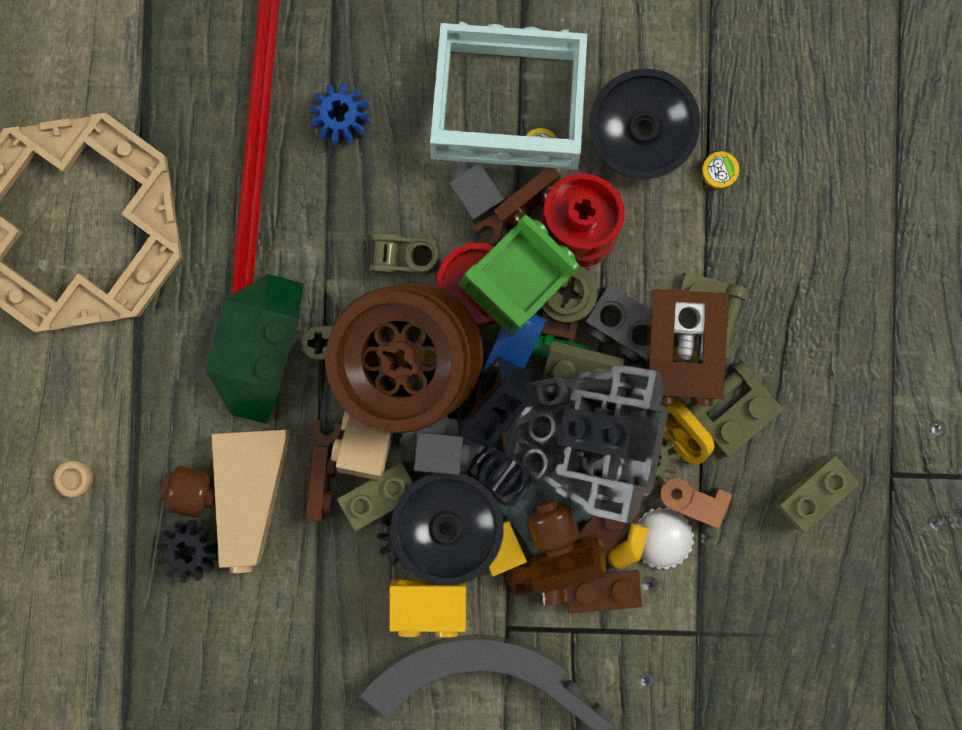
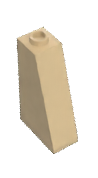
M290 429L212 434L219 568L229 567L230 573L252 572V566L262 561L290 440Z

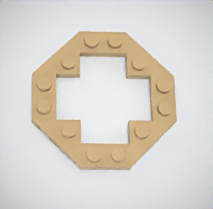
M107 113L92 114L90 117L77 119L67 118L42 122L39 125L4 128L0 133V202L36 153L62 172L67 173L86 145L92 147L142 184L121 214L148 233L150 237L109 293H106L82 274L77 273L58 301L51 298L2 262L23 231L0 215V308L36 333L140 317L182 260L167 157Z

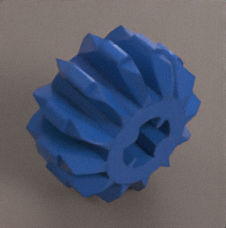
M341 83L339 93H335L333 86L328 84L326 85V90L329 96L325 98L318 92L314 95L321 106H309L310 114L318 116L310 121V125L313 129L321 128L318 134L321 140L327 139L332 134L331 139L334 146L339 145L343 135L349 145L353 144L354 140L351 132L355 131L360 136H364L366 133L364 128L358 123L371 122L370 115L362 113L370 107L368 100L358 101L361 96V91L358 88L352 90L348 95L346 83ZM338 107H342L344 112L347 109L349 110L344 113L345 120L338 122L337 118L334 117L336 115L335 109Z

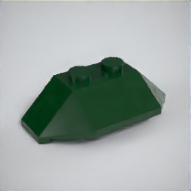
M267 274L224 299L205 371L231 415L265 424L268 423L280 391L296 330L304 283Z

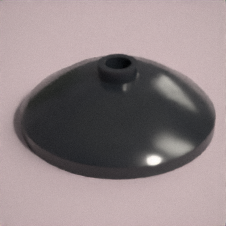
M647 68L625 72L607 83L594 101L589 122L592 143L600 158L617 173L634 179L659 178L678 169L692 154L698 141L701 124L697 102L687 86L667 72ZM641 123H648L651 125L652 130L644 135L638 131V126Z
M434 473L417 480L401 495L393 511L391 537L396 554L411 573L429 583L457 585L478 577L495 560L503 541L504 523L498 502L482 483L465 474ZM444 521L451 522L454 527L453 532L448 536L442 535L439 530L440 524Z

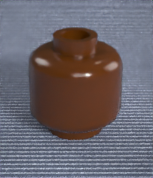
M179 466L173 473L167 472L160 500L165 501V507L169 512L197 518L203 513L204 508L212 509L215 500V487L211 486V476L209 473Z
M548 499L535 505L536 511L527 518L528 529L535 549L539 552H546L548 557H555L572 551L575 548L574 543L580 538V531L572 507L568 504H557L556 499Z

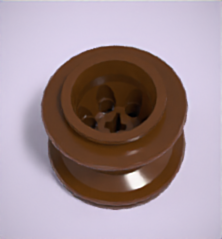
M414 282L396 284L363 294L351 302L339 315L331 330L326 346V373L333 394L341 406L358 421L383 432H416L434 425L459 408L470 396L482 370L483 345L476 321L469 310L455 296L429 284ZM388 326L395 333V337L391 342L384 339V333ZM412 326H417L421 329L422 338L420 341L411 339L409 331ZM426 350H431L435 353L437 360L434 365H428L424 361L423 356ZM400 351L406 352L404 359L408 362L402 366L397 364L399 358L395 355ZM417 374L423 379L422 388L411 384L412 375ZM386 375L395 378L396 385L393 382H391Z

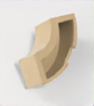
M345 410L341 430L345 432L342 440L335 439L331 461L337 462L336 469L340 473L382 481L394 433L383 432L369 427L352 417Z

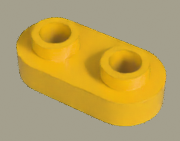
M676 399V404L661 403V406L667 407L668 412L664 438L675 441L676 444L672 448L685 461L691 464L703 463L714 450L712 436L681 401Z

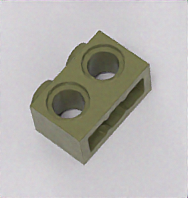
M826 454L772 503L796 530L806 533L852 492L860 482L836 456Z
M403 461L385 471L382 481L371 479L337 498L354 531H357L394 510L401 495L415 480Z

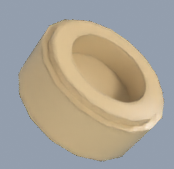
M80 461L65 462L56 469L54 474L56 489L67 497H78L85 494L93 482L90 468Z

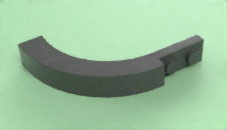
M458 635L420 645L386 665L368 682L359 697L389 719L397 708L413 693L438 679L463 672H498L523 679L537 686L593 730H617L615 723L612 721L614 714L599 702H596L594 706L583 698L585 691L572 680L568 679L565 683L561 681L568 672L566 665L532 645L493 635Z

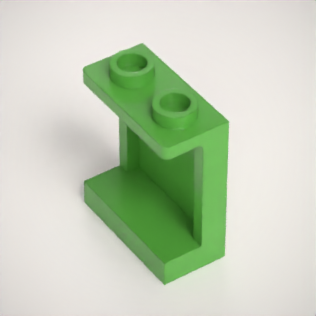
M524 215L517 225L477 265L474 264L464 274L458 286L513 337L572 277L580 266L576 262L574 254L567 247L558 245L548 235L546 227L541 222Z

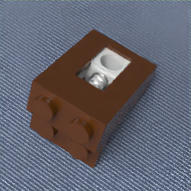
M662 289L650 291L646 366H642V369L661 372L664 389L661 403L676 404V397L691 398V405L713 406L714 399H724L729 293ZM684 308L691 309L697 316L696 325L692 329H686L679 323L678 316ZM674 333L679 336L677 338L679 340V345H677L679 351L676 354L682 359L676 360V362H673ZM699 335L698 363L681 362L695 359L693 357V353L696 351L694 349L696 344L694 337Z

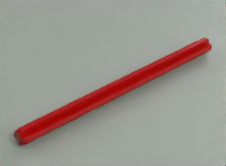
M259 0L231 295L252 284L254 279L280 0Z

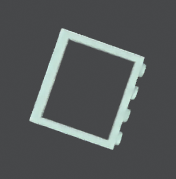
M464 22L459 24L441 23L430 139L431 159L578 170L581 154L587 34L569 32V29L558 32L545 31L536 27H526L523 29L505 28L498 24L475 26ZM451 52L573 60L569 138L558 139L444 130Z

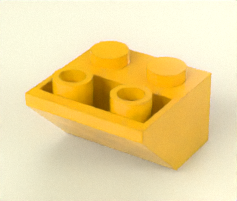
M392 579L390 583V631H398V635L401 637H417L421 635V632H436L438 637H456L458 632H466V582L457 585H437L422 579Z

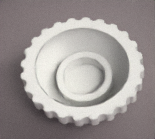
M658 507L656 510L651 509L649 513L643 514L638 524L649 527L641 556L644 564L647 563L650 567H656L657 569H669V567L674 568L677 564H682L683 559L688 558V553L692 551L691 546L694 544L692 540L694 533L691 532L692 526L688 524V519H685L682 513L679 514L668 507L665 509Z

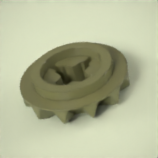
M581 266L562 288L567 289L575 279L574 291L580 297H583L582 300L578 298L576 300L570 299L568 304H565L564 308H562L564 297L557 291L542 306L544 311L557 321L574 323L587 317L596 305L598 287L590 272Z

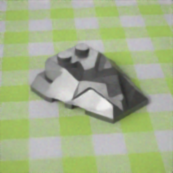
M621 365L611 367L612 370L594 373L589 371L579 373L580 376L565 379L556 377L531 382L533 401L509 426L504 454L512 457L516 463L520 464L534 478L547 482L556 488V492L562 496L571 498L584 506L583 509L591 515L631 523L641 507L642 496L650 494L653 489L668 416L667 407L661 406L664 392L661 372ZM565 407L651 424L652 430L646 461L640 462L557 445Z

